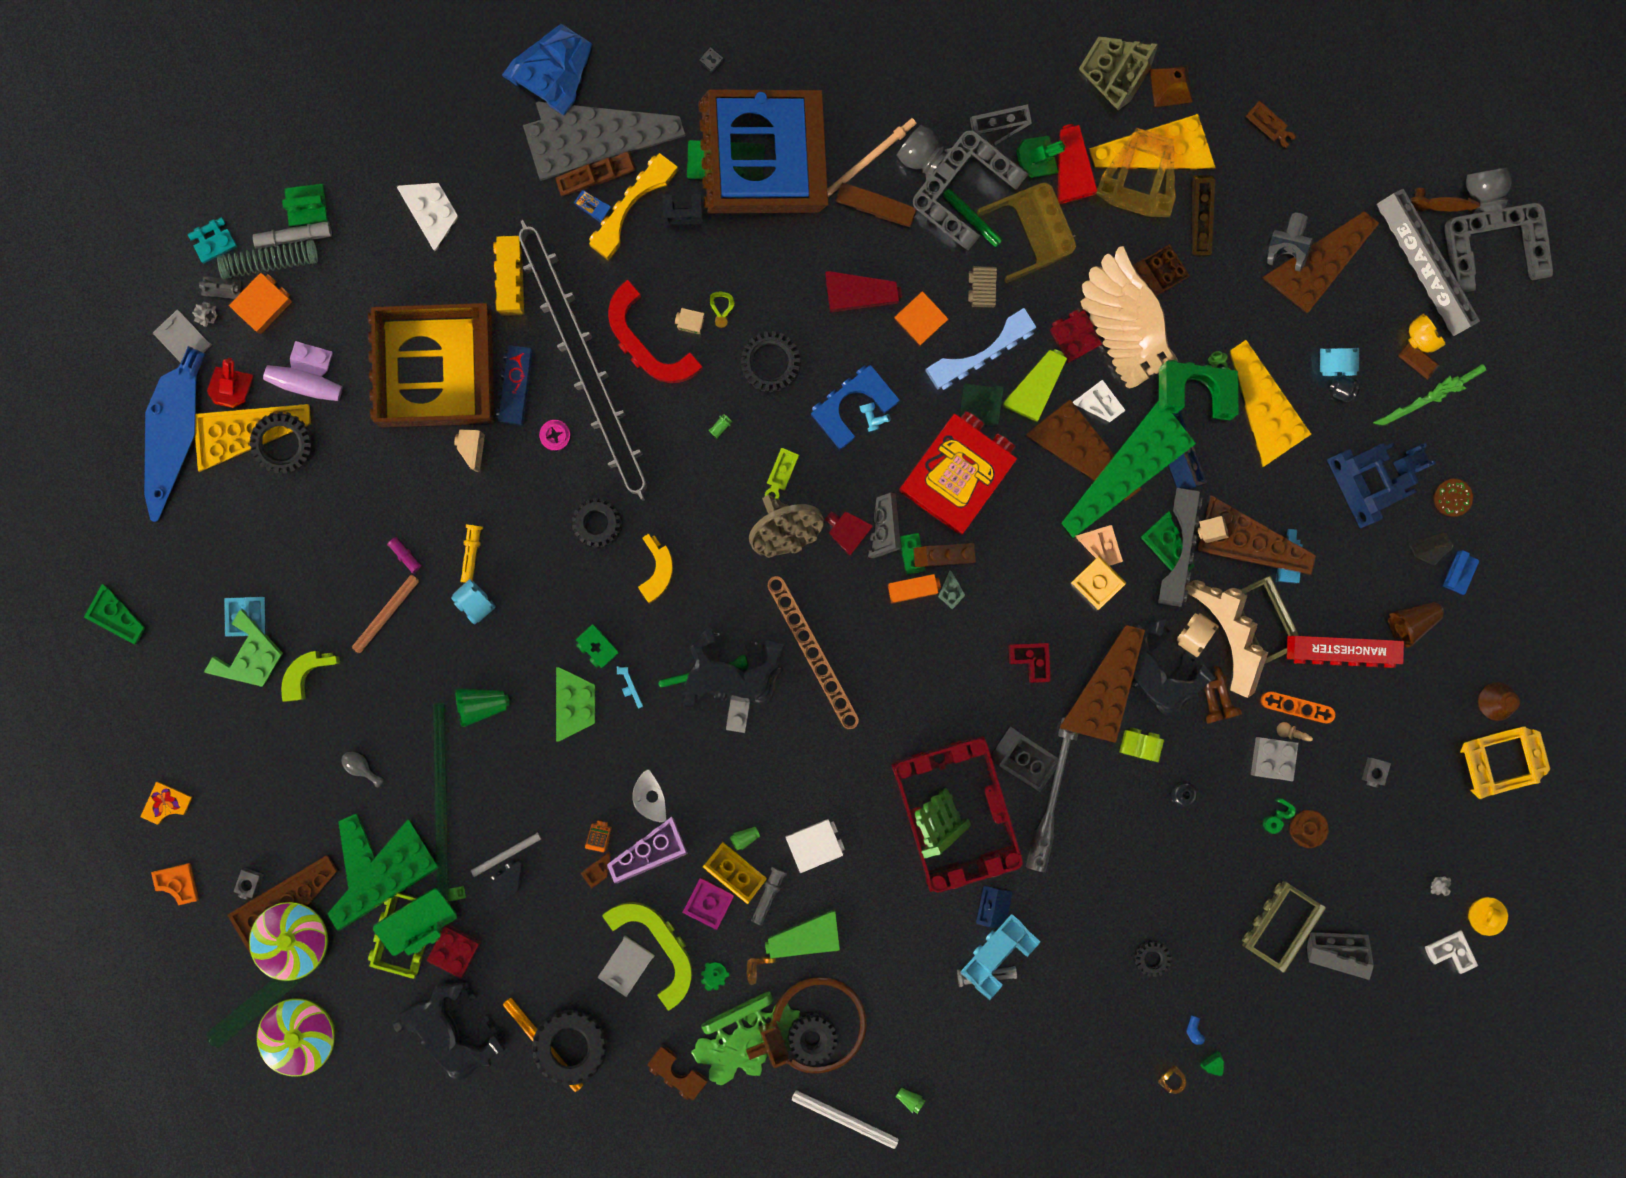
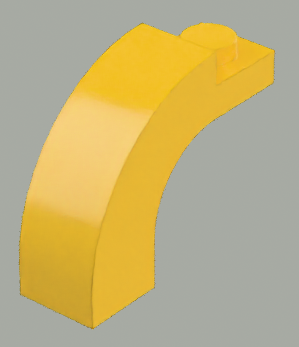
M647 534L643 537V540L655 557L656 569L653 576L638 586L647 602L651 603L660 597L669 586L673 574V561L667 546L665 545L659 549L658 546L661 544L655 535L651 537L650 534Z

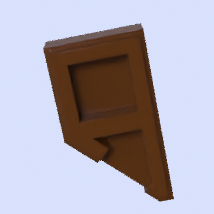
M610 852L581 872V875L591 889L608 877L609 868L607 864L610 863Z

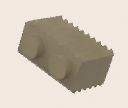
M974 266L973 271H969V283H972V290L968 291V302H972V307H995L997 267Z

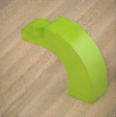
M313 651L298 657L284 674L281 688L282 701L306 699L304 682L308 673L316 667L340 664L339 656L327 653L322 654V658H320L319 651Z

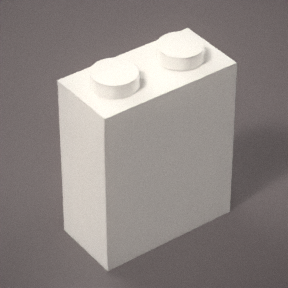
M826 819L786 836L800 873L843 856L842 851L845 848L841 839L837 840L834 834L838 832L834 821L830 822L829 819Z

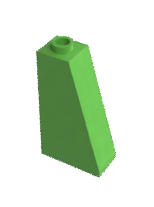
M835 910L828 911L768 938L769 942H765L766 954L770 953V958L839 951Z

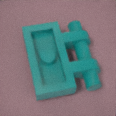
M222 217L217 220L212 219L209 221V224L201 228L198 226L193 229V232L188 234L191 241L196 238L199 239L200 242L193 246L203 264L237 247L230 230L221 231L220 226L226 224ZM213 230L215 235L206 239L204 234Z

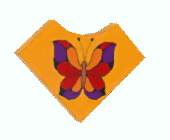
M156 782L140 817L159 825L170 814L185 815L193 797L161 782Z

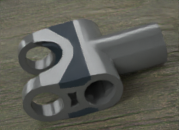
M1292 213L1286 232L1274 230L1268 253L1269 265H1273L1280 255L1291 254L1297 261L1295 271H1302L1313 242V238L1303 236L1308 221L1307 216L1301 213Z

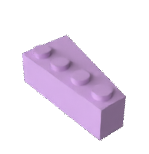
M670 817L646 837L639 840L635 845L607 864L614 883L622 882L688 854L674 818Z

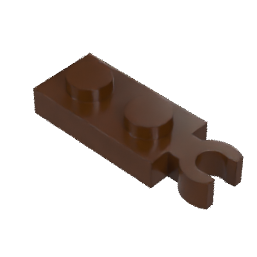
M1260 101L1245 116L1273 141L1279 138L1281 145L1285 148L1289 145L1285 141V137H1289L1291 140H1294L1296 137L1292 132H1286L1285 129L1288 125Z

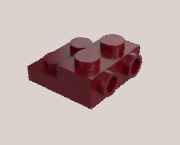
M1077 309L1069 314V319L1063 321L1061 318L1052 323L1053 327L1050 329V332L1061 352L1064 353V357L1067 358V363L1102 345L1085 310L1080 312Z

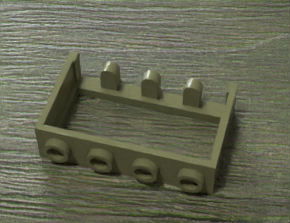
M1270 576L1240 589L1242 594H1245L1264 584L1288 636H1299ZM1242 611L1241 617L1246 616L1244 611ZM1254 634V637H1253V640H1252L1251 645H1259V646H1260V644H1259V642H1258V640H1257V638H1256V636H1255V634ZM1287 648L1267 657L1265 664L1286 654Z
M1283 881L1275 887L1273 891L1275 894L1272 899H1268L1264 904L1263 909L1265 910L1262 915H1258L1253 922L1254 927L1251 932L1248 931L1244 935L1242 946L1285 973L1326 907ZM1289 891H1292L1315 906L1281 961L1277 963L1254 948Z

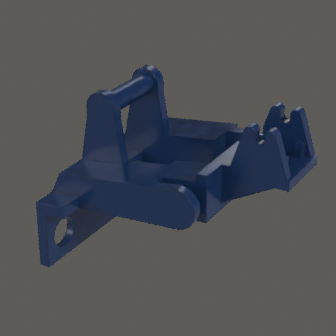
M1382 443L1355 457L1351 450L1348 449L1327 459L1359 528L1383 519L1380 512L1381 509L1417 492L1416 488L1406 492L1404 489L1419 483L1414 473L1436 464L1435 460L1430 462L1424 451V447L1428 446L1427 443L1406 451L1408 456L1393 462L1399 476L1392 480L1383 463L1390 459L1386 450L1394 447V443L1386 446ZM1335 460L1340 462L1341 470L1336 467ZM1376 466L1386 488L1371 495L1361 473ZM1360 512L1365 514L1366 521L1361 519Z

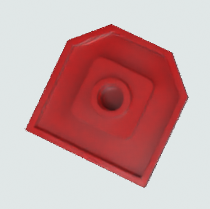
M232 358L224 359L223 368L215 367L207 389L208 395L214 404L234 408L246 401L254 377L252 374L234 371V361Z

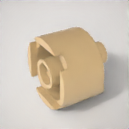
M1201 613L1193 615L1187 624L1190 628L1188 630L1184 628L1177 639L1178 645L1195 657L1200 655L1212 638L1215 630L1219 627Z

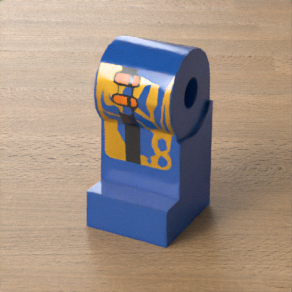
M584 190L581 191L574 202L576 206L600 223L612 212L611 206L603 203L596 197L594 198Z

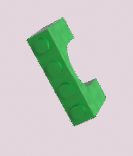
M1168 360L1159 367V411L1170 413L1181 411L1185 407L1186 381L1198 380L1204 383L1212 394L1213 418L1232 420L1239 414L1238 371L1231 370L1228 367L1199 366L1191 362L1177 363L1176 360Z

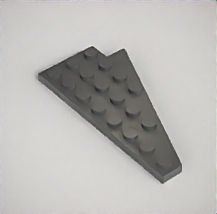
M536 102L541 120L523 125L540 181L568 173L587 164L592 165L606 158H613L627 151L632 153L686 136L680 116L572 105L565 116H563L545 102Z

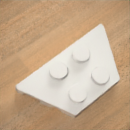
M439 183L398 186L397 188L431 247L436 251L443 238L449 233L451 226L459 218Z

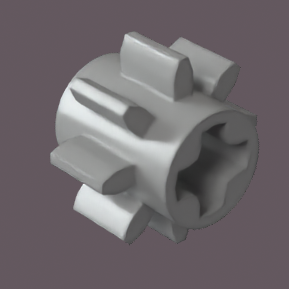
M203 301L202 305L196 304L192 312L195 316L194 321L206 327L208 323L214 324L216 316H218L215 311L216 306L210 305V303Z

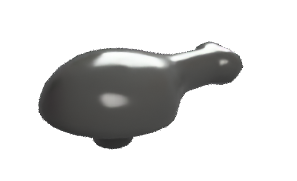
M350 751L342 756V765L351 775L366 777L376 787H380L384 782L382 777H378L371 772L366 758L360 753Z

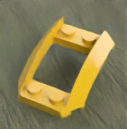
M1526 726L1465 742L1460 753H1465L1474 789L1470 791L1479 799L1519 787L1541 783V778L1550 771L1541 733L1534 729H1528ZM1521 738L1530 774L1494 782L1485 747Z

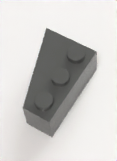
M1310 933L1307 944L1310 963L1370 980L1374 963L1369 935Z

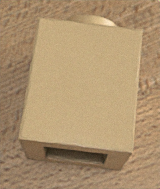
M681 308V312L676 314L675 324H678V330L701 334L705 315L701 312Z
M1222 516L1199 522L1198 534L1200 539H1203L1206 543L1229 538L1226 522Z

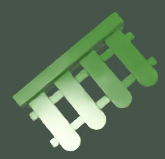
M947 788L939 790V795L932 796L931 802L924 803L923 809L915 811L917 826H920L925 838V845H928L921 851L924 858L941 854L972 826L969 819L961 821V815L959 811L957 812L952 800L953 796Z

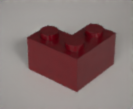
M1049 643L1008 645L1009 664L1028 663L1030 683L1050 682Z

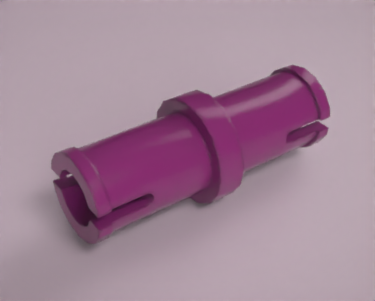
M397 537L389 541L387 545L398 556L397 559L408 567L411 573H415L421 568L422 565L411 555V550L406 549Z

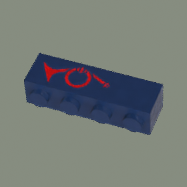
M508 345V350L504 351L503 361H506V366L501 371V380L504 381L503 388H499L498 394L501 404L496 409V418H499L498 421L500 423L524 425L533 356L531 348Z

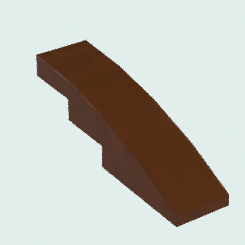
M627 151L592 165L587 164L555 179L561 196H565L636 170L631 153Z
M846 183L841 184L836 198L838 203L855 207L857 210L873 214L875 217L911 227L917 211L916 208Z

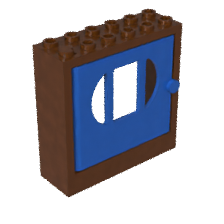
M708 90L701 100H699V112H702L700 131H703L701 150H704V158H702L701 164L702 169H705V177H703L702 184L703 188L706 189L703 203L704 208H707V213H819L828 205L822 90ZM756 113L767 118L773 127H731V123L742 114ZM730 134H774L776 160H732ZM733 167H775V170L771 176L764 180L749 181L740 177ZM759 197H807V198H790V199H721V198H759Z

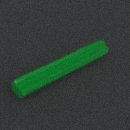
M950 188L943 193V197L993 246L996 247L1002 242V238Z

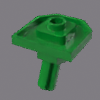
M1049 136L1024 139L1016 151L1019 165L1031 178L1056 174L1058 169L1054 155L1064 152L1066 146L1063 141L1051 144Z

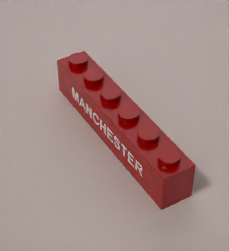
M1288 636L1287 659H1294V663L1305 664L1306 660H1312V664L1324 665V661H1330V665H1342V662H1348V666H1360V663H1366V667H1378V663H1382L1387 668H1396V664H1403L1404 641Z

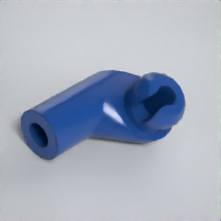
M1191 1015L1187 1034L1194 1044H1203L1205 1037L1198 1030L1201 1018Z

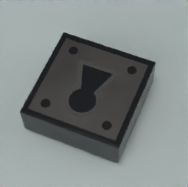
M710 46L698 59V62L713 74L725 58Z

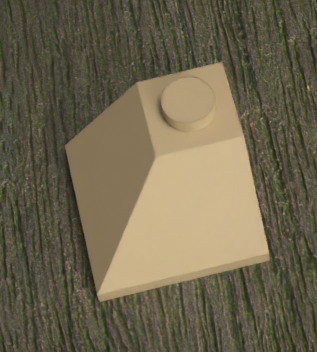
M459 430V434L455 436L457 450L472 470L480 472L485 434L478 430Z

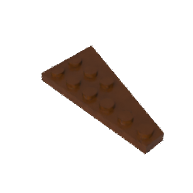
M1364 211L1313 244L1301 272L1295 271L1297 261L1293 257L1262 278L1308 313L1379 222Z
M1125 625L1060 725V729L1116 743L1145 629Z
M329 855L324 856L227 915L249 953L251 929L257 918L265 910L285 902L300 903L308 906L338 872Z

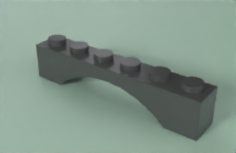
M1176 489L1173 512L1182 530L1183 548L1177 565L1162 580L1158 602L1160 604L1181 607L1182 602L1187 601L1188 590H1185V583L1190 582L1191 572L1187 570L1188 564L1192 565L1194 553H1190L1191 546L1196 544L1197 535L1193 534L1194 527L1198 528L1200 516H1196L1197 509H1201L1203 498L1199 497L1200 491Z

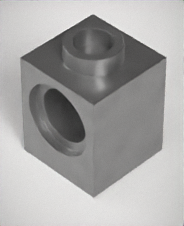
M1368 757L1362 780L1367 781L1366 785L1378 788V785L1385 786L1391 763ZM1378 768L1380 775L1378 778L1374 779L1372 776L1373 769Z
M246 868L242 869L234 892L239 894L238 897L247 900L256 897L264 874ZM246 880L252 883L251 890L245 888L244 882Z

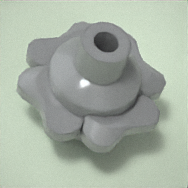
M1445 876L1435 877L1432 882L1431 893L1436 895L1443 893L1444 896L1449 895L1451 891L1448 887L1451 885V879Z

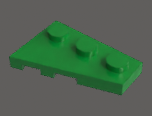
M1168 511L1141 536V539L1172 571L1181 556L1183 543ZM1192 563V565L1188 564L1187 571H1190L1194 567V563Z
M102 584L84 618L136 645L145 630V626L105 584Z

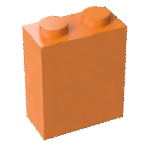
M262 273L229 305L259 334H262L292 303L288 298L290 294L283 287L279 289L275 286L276 280L269 274L265 276Z
M933 574L889 583L888 589L891 604L938 594V590L941 589L939 577L935 578Z

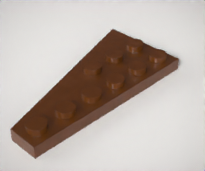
M1071 400L1063 404L1025 435L1094 481L1115 456ZM1139 487L1137 490H1135L1133 493L1127 496L1124 499V501H1127L1132 496H1134L1137 492L1141 490V488Z
M1212 495L1210 496L1205 520L1222 516L1226 522L1229 538L1209 543L1200 539L1199 552L1312 575L1316 555Z

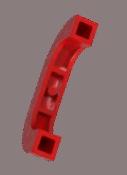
M629 280L625 281L614 293L608 311L611 329L620 342L618 346L625 354L627 352L631 354L633 358L630 360L637 368L641 366L647 374L659 381L680 383L693 378L703 370V367L691 353H688L677 363H661L651 355L628 328L626 323L627 312L641 298V295Z

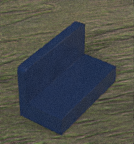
M984 886L976 924L999 929L1008 917L1012 891Z

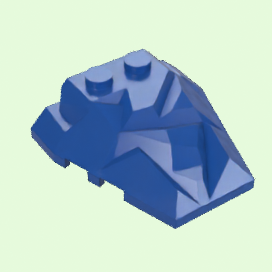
M560 24L513 59L502 76L517 86L522 85L544 99L549 107L565 116L576 99V90L578 84L581 83V74L583 68L586 67L592 43Z

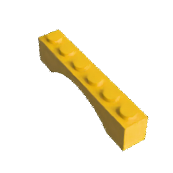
M659 153L657 157L654 155L648 162L649 167L645 172L642 170L636 178V184L629 186L624 193L625 198L622 202L618 201L613 207L614 212L611 216H606L601 223V229L598 232L595 231L589 238L590 246L607 260H610L620 247L622 224L633 204L646 193L656 188L667 186L679 171L678 167Z

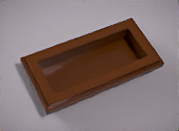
M1410 343L1398 355L1427 380L1439 367L1435 360L1418 347L1414 349Z

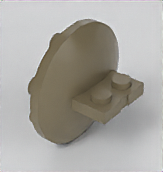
M770 495L762 498L768 515L760 519L749 534V542L755 552L768 558L790 552L797 553L801 551L803 546L817 540L816 536L824 525L823 516L818 508L807 504L785 505L778 498L775 499Z

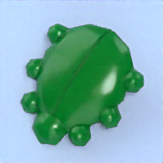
M706 963L705 971L701 972V975L704 976L701 983L705 984L706 990L711 991L713 988L718 990V985H725L724 980L726 977H729V973L720 963Z

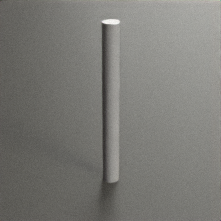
M539 833L530 836L472 869V875L475 877L541 840V836Z

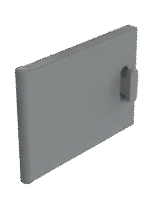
M178 309L153 332L180 363L187 346L203 353L212 346Z
M624 936L623 941L598 978L627 997L655 955L627 936Z

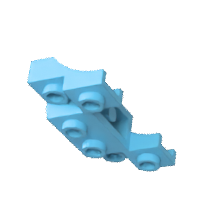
M1012 914L996 932L993 930L986 937L987 942L984 946L979 945L973 952L975 956L961 971V974L989 1000L1003 986L992 974L1015 947L1028 957L1040 944V941Z

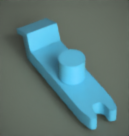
M617 666V674H624L628 687L622 689L624 696L632 694L637 707H643L629 674V667Z

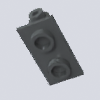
M203 276V281H200L199 288L202 289V296L236 299L241 291L242 280Z

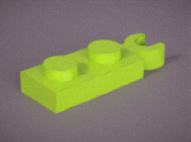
M781 448L767 481V484L772 486L765 492V496L774 492L776 494L775 499H779L778 491L779 489L785 491L798 460V454Z

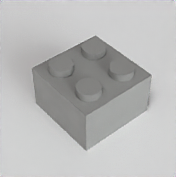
M1256 737L1251 775L1293 781L1298 743Z

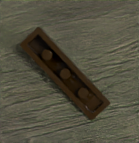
M1193 175L1192 255H1212L1215 178L1212 175Z

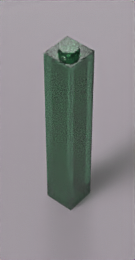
M309 975L290 981L272 979L206 1033L208 1042L213 1047L220 1048Z

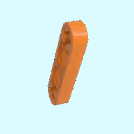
M1265 692L1261 696V704L1267 709L1321 723H1331L1335 718V711L1329 706L1276 692ZM1272 695V699L1279 700V697H1282L1279 702V708H1277L1278 704L1271 703L1269 706L1265 698ZM1288 699L1294 703L1293 709L1289 711L1283 706L1284 702ZM1306 704L1312 707L1310 715H1304L1302 712V708ZM1327 709L1330 718L1327 717L1324 720V716L1316 714L1317 711L1325 712Z

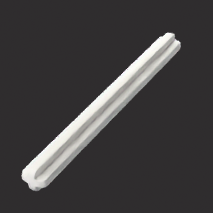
M795 1091L792 1096L794 1102L893 1149L896 1148L899 1142L898 1138L799 1091Z

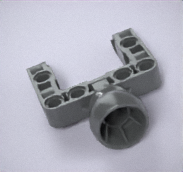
M921 124L910 135L897 154L901 163L906 167L922 169L923 174H926V182L914 196L913 205L916 210L962 247L969 250L980 235L968 226L969 224L952 210L950 211L942 206L938 200L951 184L953 177L961 171L972 155L1016 190L1029 174L976 131L964 132L952 148L944 149V146L939 147V141L935 133L929 127ZM969 135H973L976 139L973 146L968 145L966 142V138ZM957 150L962 151L964 154V158L961 161H957L954 157ZM999 159H1003L1006 163V167L1003 170H999L996 167V162ZM933 181H937L940 184V189L937 192L931 189ZM921 196H925L928 199L926 207H922L919 204ZM951 220L956 221L958 224V228L955 231L950 230L948 226Z
M1508 168L1467 175V190L1470 196L1480 203V207L1476 208L1471 215L1451 218L1445 224L1451 271L1464 293L1476 291L1475 261L1469 241L1470 234L1521 225L1530 279H1543L1553 275L1544 208L1538 203L1514 207L1508 202L1509 199L1505 196L1509 192L1512 182ZM1531 208L1535 211L1534 218H1531L1529 216V210ZM1512 211L1516 214L1514 222L1510 219ZM1475 218L1479 221L1478 228H1474L1472 225V221ZM1455 222H1458L1460 224V230L1458 232H1456L1453 228ZM1537 246L1541 250L1539 256H1537L1534 252ZM1461 260H1464L1466 263L1464 270L1459 267Z

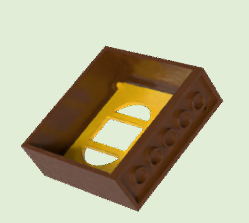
M487 303L371 307V313H368V323L371 324V332L368 333L369 343H372V351H369V362H372L369 379L373 384V389H370V400L373 401V408H370V418L376 425L381 428L495 424L492 310ZM473 318V319H450V320H421V321H392V322H385V321H387V320ZM419 336L429 337L442 347L441 350L399 351L400 347L407 340ZM443 357V382L398 383V358ZM474 357H475V374H474ZM443 389L436 399L424 404L410 402L400 393V390ZM475 397H476V415H475Z

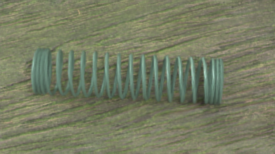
M312 239L306 242L309 263L306 258L304 242L301 241L304 255L303 264L300 259L298 244L295 242L298 257L297 265L294 261L292 245L289 243V251L292 258L291 266L288 262L286 246L283 244L286 267L282 263L280 247L277 245L280 268L276 264L274 248L271 246V255L274 262L273 269L270 265L268 250L265 247L264 251L268 263L267 270L264 267L263 254L259 248L258 253L262 264L261 271L258 268L256 252L253 249L252 254L256 266L255 272L252 269L250 253L247 250L246 256L250 267L249 273L246 270L244 254L241 251L240 257L244 268L243 274L240 271L238 255L235 252L234 259L238 269L237 275L234 273L231 254H228V261L225 255H219L217 258L219 272L223 279L232 278L233 274L235 277H238L239 273L244 276L245 272L250 275L251 271L256 274L257 270L262 273L263 269L268 272L269 268L274 271L275 268L280 270L281 267L284 269L287 266L292 268L293 265L298 267L300 263L304 266L306 262L309 265L317 264L318 254L316 245ZM229 265H230V268H231V271H232L231 276H230V271H229Z

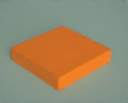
M923 291L894 317L920 346L948 321V318Z

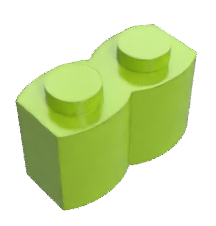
M1131 727L1130 731H1124L1119 753L1159 762L1164 742L1163 739H1159V734L1149 732L1147 736L1141 734L1142 730Z

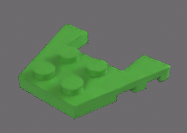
M241 608L232 625L247 633L248 637L232 665H229L214 656L204 672L263 687L283 653L267 635H264L258 628L257 623L249 618L247 612Z

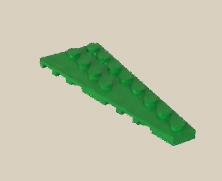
M1158 401L1061 524L1074 538L1196 443L1172 413L1159 411Z

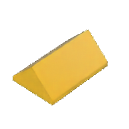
M724 842L721 843L703 866V868L747 904L767 880L765 876Z

